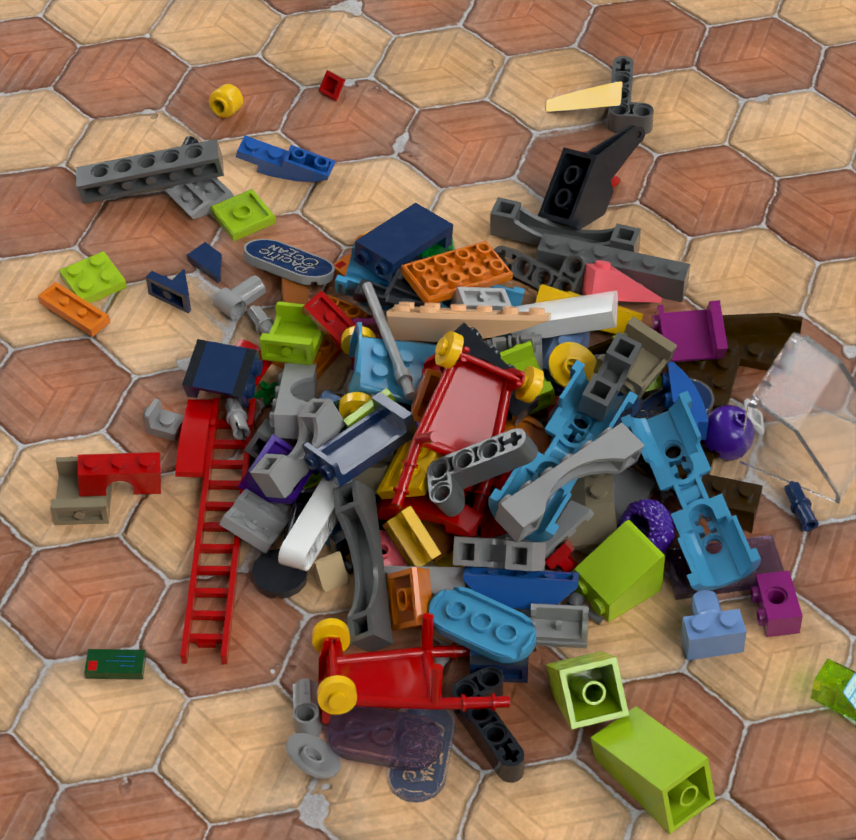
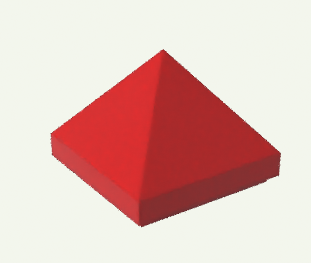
M326 70L318 91L337 101L346 79Z

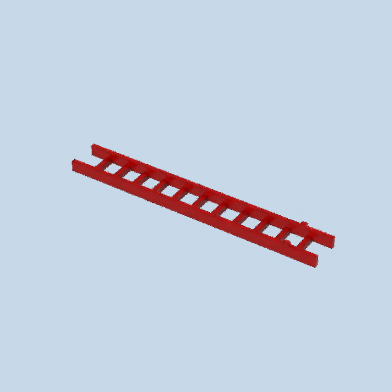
M214 398L180 652L182 664L188 663L190 643H197L198 648H216V644H222L221 662L222 664H228L242 539L235 535L234 544H203L204 532H230L220 526V522H206L207 511H229L235 502L208 501L209 491L240 490V495L244 490L239 488L238 485L250 469L251 455L244 451L243 460H213L215 449H245L254 436L257 409L256 398L250 399L249 415L246 421L250 434L246 437V440L216 439L217 429H232V427L227 423V420H219V398ZM212 469H242L241 480H211ZM201 553L232 554L231 566L200 565ZM199 575L230 576L229 587L197 588ZM196 598H227L226 611L194 610ZM193 620L225 621L223 634L191 633Z

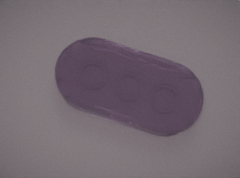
M354 706L344 714L334 715L327 727V737L333 752L343 759L404 771H417L433 764L443 749V738L440 729L432 719L422 715L377 707Z

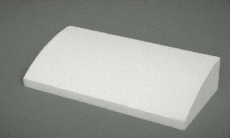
M616 290L516 306L519 307V311L529 312V308L533 307L545 308V313H551V319L524 330L512 332V337H516V334H519L521 337V335L535 332V335L540 334L542 338L614 328L617 325L618 292Z

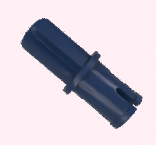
M788 482L784 490L791 503L790 509L792 513L796 514L803 531L814 530L819 523L811 509L812 503L810 499L806 498L799 482Z

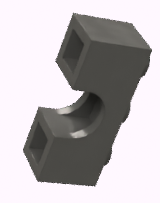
M619 332L616 334L606 352L598 373H594L582 394L578 411L603 422L638 360L642 347L641 343Z

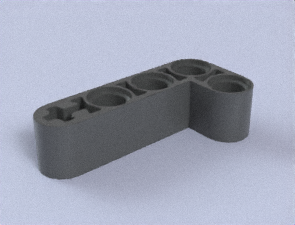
M619 56L613 60L611 83L622 81L621 104L609 107L608 129L618 133L632 124L643 127L645 134H648L653 128L654 109L647 103L631 102L634 62L627 56Z
M498 246L494 249L513 273L514 277L537 289L540 288V285H545L544 279L549 273L550 280L547 286L565 291L566 286L569 284L571 292L583 295L582 286L586 263L593 264L589 258L576 254L570 255L565 259L560 271H557L517 249L506 246ZM505 256L510 259H513L514 261L512 263H509L505 259ZM580 261L582 267L581 270L577 273L576 264ZM528 263L529 271L525 274L524 267Z
M515 428L438 458L427 468L430 499L446 516H456L465 506L463 489L529 464L536 458L538 448L524 430Z

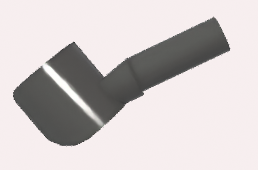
M573 592L569 597L567 605L583 606L585 598L581 594ZM590 610L588 611V618L598 624L602 623L604 618Z

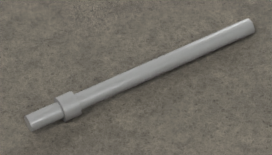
M365 282L362 288L394 366V376L397 384L402 386L406 399H414L416 392L412 385L413 377L411 372L404 365L372 283Z

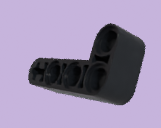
M496 667L480 669L455 682L452 686V697H461V694H465V697L491 696V693H495V696H503V673ZM491 708L466 709V712H462L461 709H453L497 775L508 783L519 781L524 775V751L497 712L491 711Z

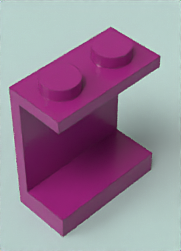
M720 300L709 301L707 308L704 310L664 313L663 305H658L655 315L651 317L652 329L657 330L659 334L677 345L670 362L724 358L728 346Z

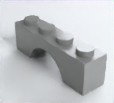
M285 363L283 373H279L278 386H276L275 398H273V412H270V428H275V435L277 437L298 439L299 424L297 416L309 403L307 401L316 396V364Z
M312 398L297 416L299 437L295 448L289 455L265 454L250 472L266 497L286 498L293 492V488L300 479L309 472V467L304 461L305 452L302 446L304 443L309 442L318 449L339 435L340 430L345 426L343 417L331 399Z

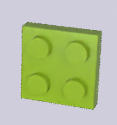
M104 251L59 270L60 277L69 290L88 303L95 302L127 288L126 280Z

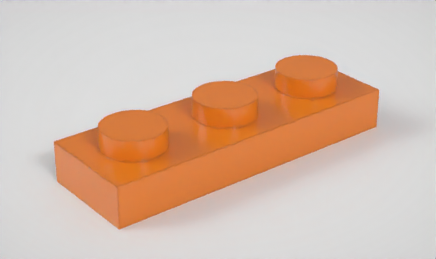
M57 282L38 295L40 304L91 337L110 323L109 315Z

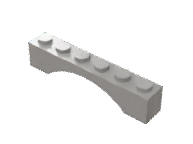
M620 423L613 429L609 427L595 441H587L574 455L571 453L566 455L556 467L545 469L535 481L529 480L524 483L514 495L508 494L503 497L498 503L499 508L495 520L518 543L539 528L546 503L562 486L588 475L603 473L619 474L639 460L645 445L623 423Z

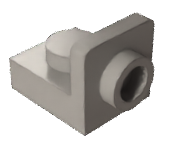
M154 398L151 405L147 406L143 413L147 434L176 442L181 433L184 415L163 410L160 400Z

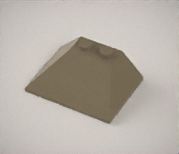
M593 474L577 479L569 492L572 495L556 522L570 500L590 508L594 515L588 522L584 520L575 528L577 532L570 538L565 537L554 547L555 549L567 539L575 547L574 550L596 548L618 529L614 502V474Z

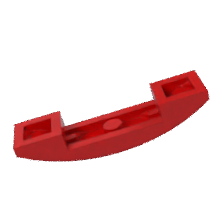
M426 492L424 496L405 497L402 508L391 504L393 498L380 499L376 505L379 519L389 521L401 511L411 506L419 519L444 524L447 533L471 538L483 520L481 513L467 505L464 506L458 515L453 517L446 516L431 501L429 492Z

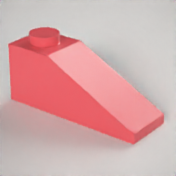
M597 260L595 264L586 263L582 294L590 295L617 290L618 301L661 303L662 298L611 266L610 262Z

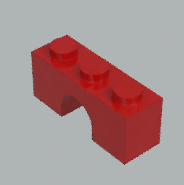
M160 452L78 455L79 496H106L107 486L116 481L130 483L134 488V495L161 494Z

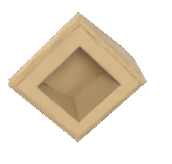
M340 551L314 561L315 579L323 592L331 591L348 583V575Z

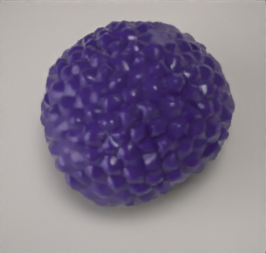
M640 499L630 503L619 519L618 528L624 522L630 520L662 553L666 552L673 543L676 532L674 521L666 507L656 500Z

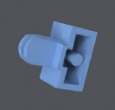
M701 590L695 593L691 605L693 615L685 616L682 619L681 641L687 660L744 652L746 628L740 609L722 611L718 597L713 591Z

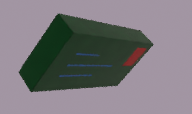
M88 649L84 671L85 678L143 679L146 651Z

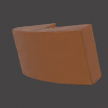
M281 277L282 302L306 304L309 301L308 285L298 284Z

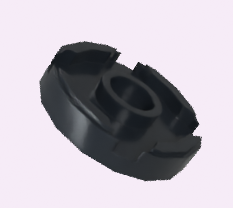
M280 549L270 550L266 554H262L254 562L252 568L254 586L261 594L269 598H275V596H282V598L291 597L299 593L307 582L308 571L279 563Z

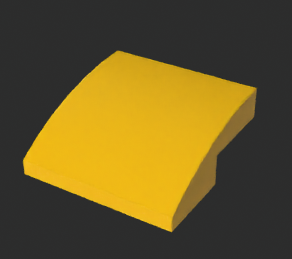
M411 506L382 525L408 566H423L441 554Z

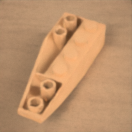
M399 302V304H395L393 308L387 311V322L394 340L438 342L447 332L456 330L463 323H466L470 328L474 327L477 329L482 339L524 330L551 319V313H545V308L537 307L529 308V312L519 311V307L504 306L503 311L492 310L490 305H477V309H466L465 304H451V308H440V303H425L423 306L414 307L415 302Z

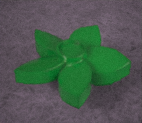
M261 381L262 390L257 391L253 398H263L264 405L267 408L271 404L272 399L275 398L278 382H273L269 385L267 382Z

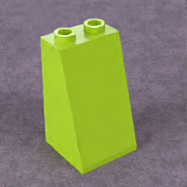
M635 706L628 711L629 716L616 719L591 737L594 756L602 767L671 834L715 802L708 757Z

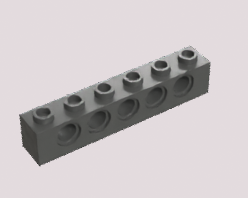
M214 139L76 167V187L83 204L221 177L224 176L223 156L218 140Z

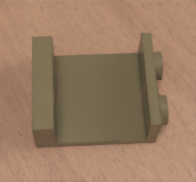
M56 457L59 474L56 499H51L50 506L54 525L109 524L113 483L107 486L106 496H79L78 457Z

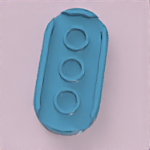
M454 587V590L448 591L444 589L435 594L429 603V613L434 615L433 629L438 634L494 661L501 663L521 661L528 657L536 646V630L528 616L466 587Z

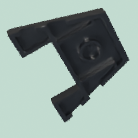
M416 256L415 258H413L405 264L415 262L423 258H421L420 256ZM401 267L398 268L388 288L362 278L352 299L368 303L362 285L365 282H371L380 305L394 307L399 302H415L414 307L425 305L400 273Z

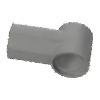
M254 275L231 290L223 288L218 291L214 297L213 304L232 320H236L245 313L247 305L266 293V289L261 279Z
M310 678L299 679L297 683L293 684L294 709L292 715L295 733H307L318 737L322 730L317 697L319 685L318 682H314Z

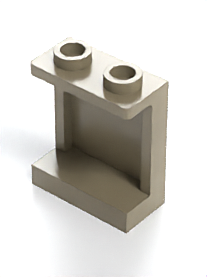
M632 317L627 323L623 335L641 343L642 347L638 360L620 391L624 395L630 391L638 395L636 399L638 401L665 369L668 362L672 360L677 345L635 317ZM600 355L597 359L593 371L595 374L598 373L605 355Z

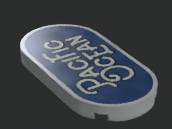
M256 239L244 245L243 256H245L244 259L247 263L295 283L311 285V282H317V285H324L334 278L335 267L329 260L286 243L272 239Z

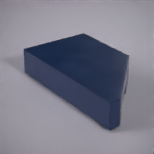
M204 242L187 254V260L216 282L219 283L221 281L222 254Z

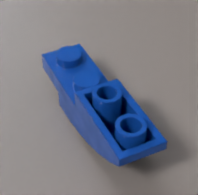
M246 135L236 153V158L258 165V173L292 181L315 182L328 180L336 163L332 159L293 145L287 151Z
M668 362L667 372L662 373V388L667 389V393L664 394L665 409H669L676 403L680 393L688 391L692 399L690 411L701 434V440H706L708 417L702 398L684 371L674 362Z

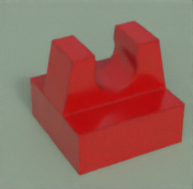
M567 539L545 560V563L551 569L559 565L565 572H571L578 565L570 555L575 547Z

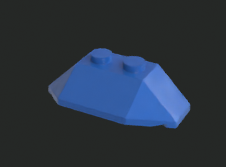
M465 566L463 581L472 590L510 608L530 609V615L531 603L558 605L578 588L579 572L520 571Z

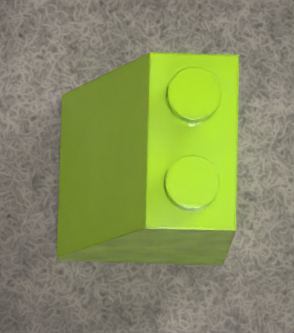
M627 520L574 569V572H579L578 588L575 591L584 596L591 604L594 612L597 615H602L609 623L662 590L665 555L630 520Z
M599 651L545 664L551 693L570 729L629 716L616 656Z

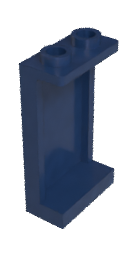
M414 203L355 241L354 261L390 283L396 270L401 265L409 262L434 244H438L443 248L452 244L454 224L418 203Z
M379 392L372 397L375 411L318 449L309 442L302 445L305 452L304 461L310 469H316L320 472L325 480H331L339 487H342L413 439L417 427L413 414Z

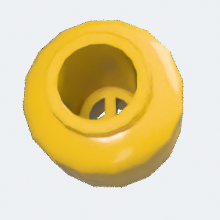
M232 84L220 86L209 97V106L212 112L220 118L231 117L243 105V96L240 90Z

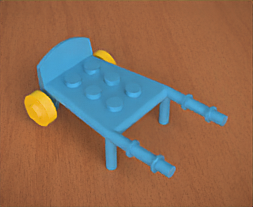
M357 322L356 326L346 329L342 333L341 347L350 358L355 357V368L348 385L349 392L339 402V413L343 419L371 400V394L376 395L386 388L392 393L396 402L412 406L413 399H406L402 386L397 384L394 376L395 369L383 339H377L371 329L362 326V322ZM395 341L405 367L411 372L413 377L412 385L416 392L422 380L423 364L426 359L436 354L435 349L437 345Z

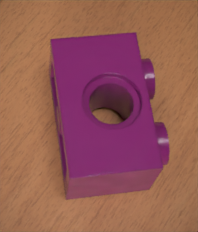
M790 571L756 574L755 584L750 587L752 603H757V622L759 626H763L766 637L800 633L803 615Z

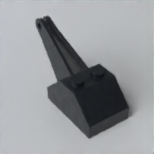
M632 124L628 125L587 152L563 147L538 216L550 222L581 230L605 215L614 192L611 180L635 148L643 141L645 137L644 128Z

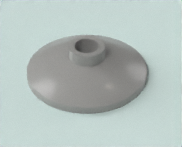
M295 733L288 738L286 752L299 769L311 776L322 779L332 778L337 775L341 767L340 759L328 743L307 733Z

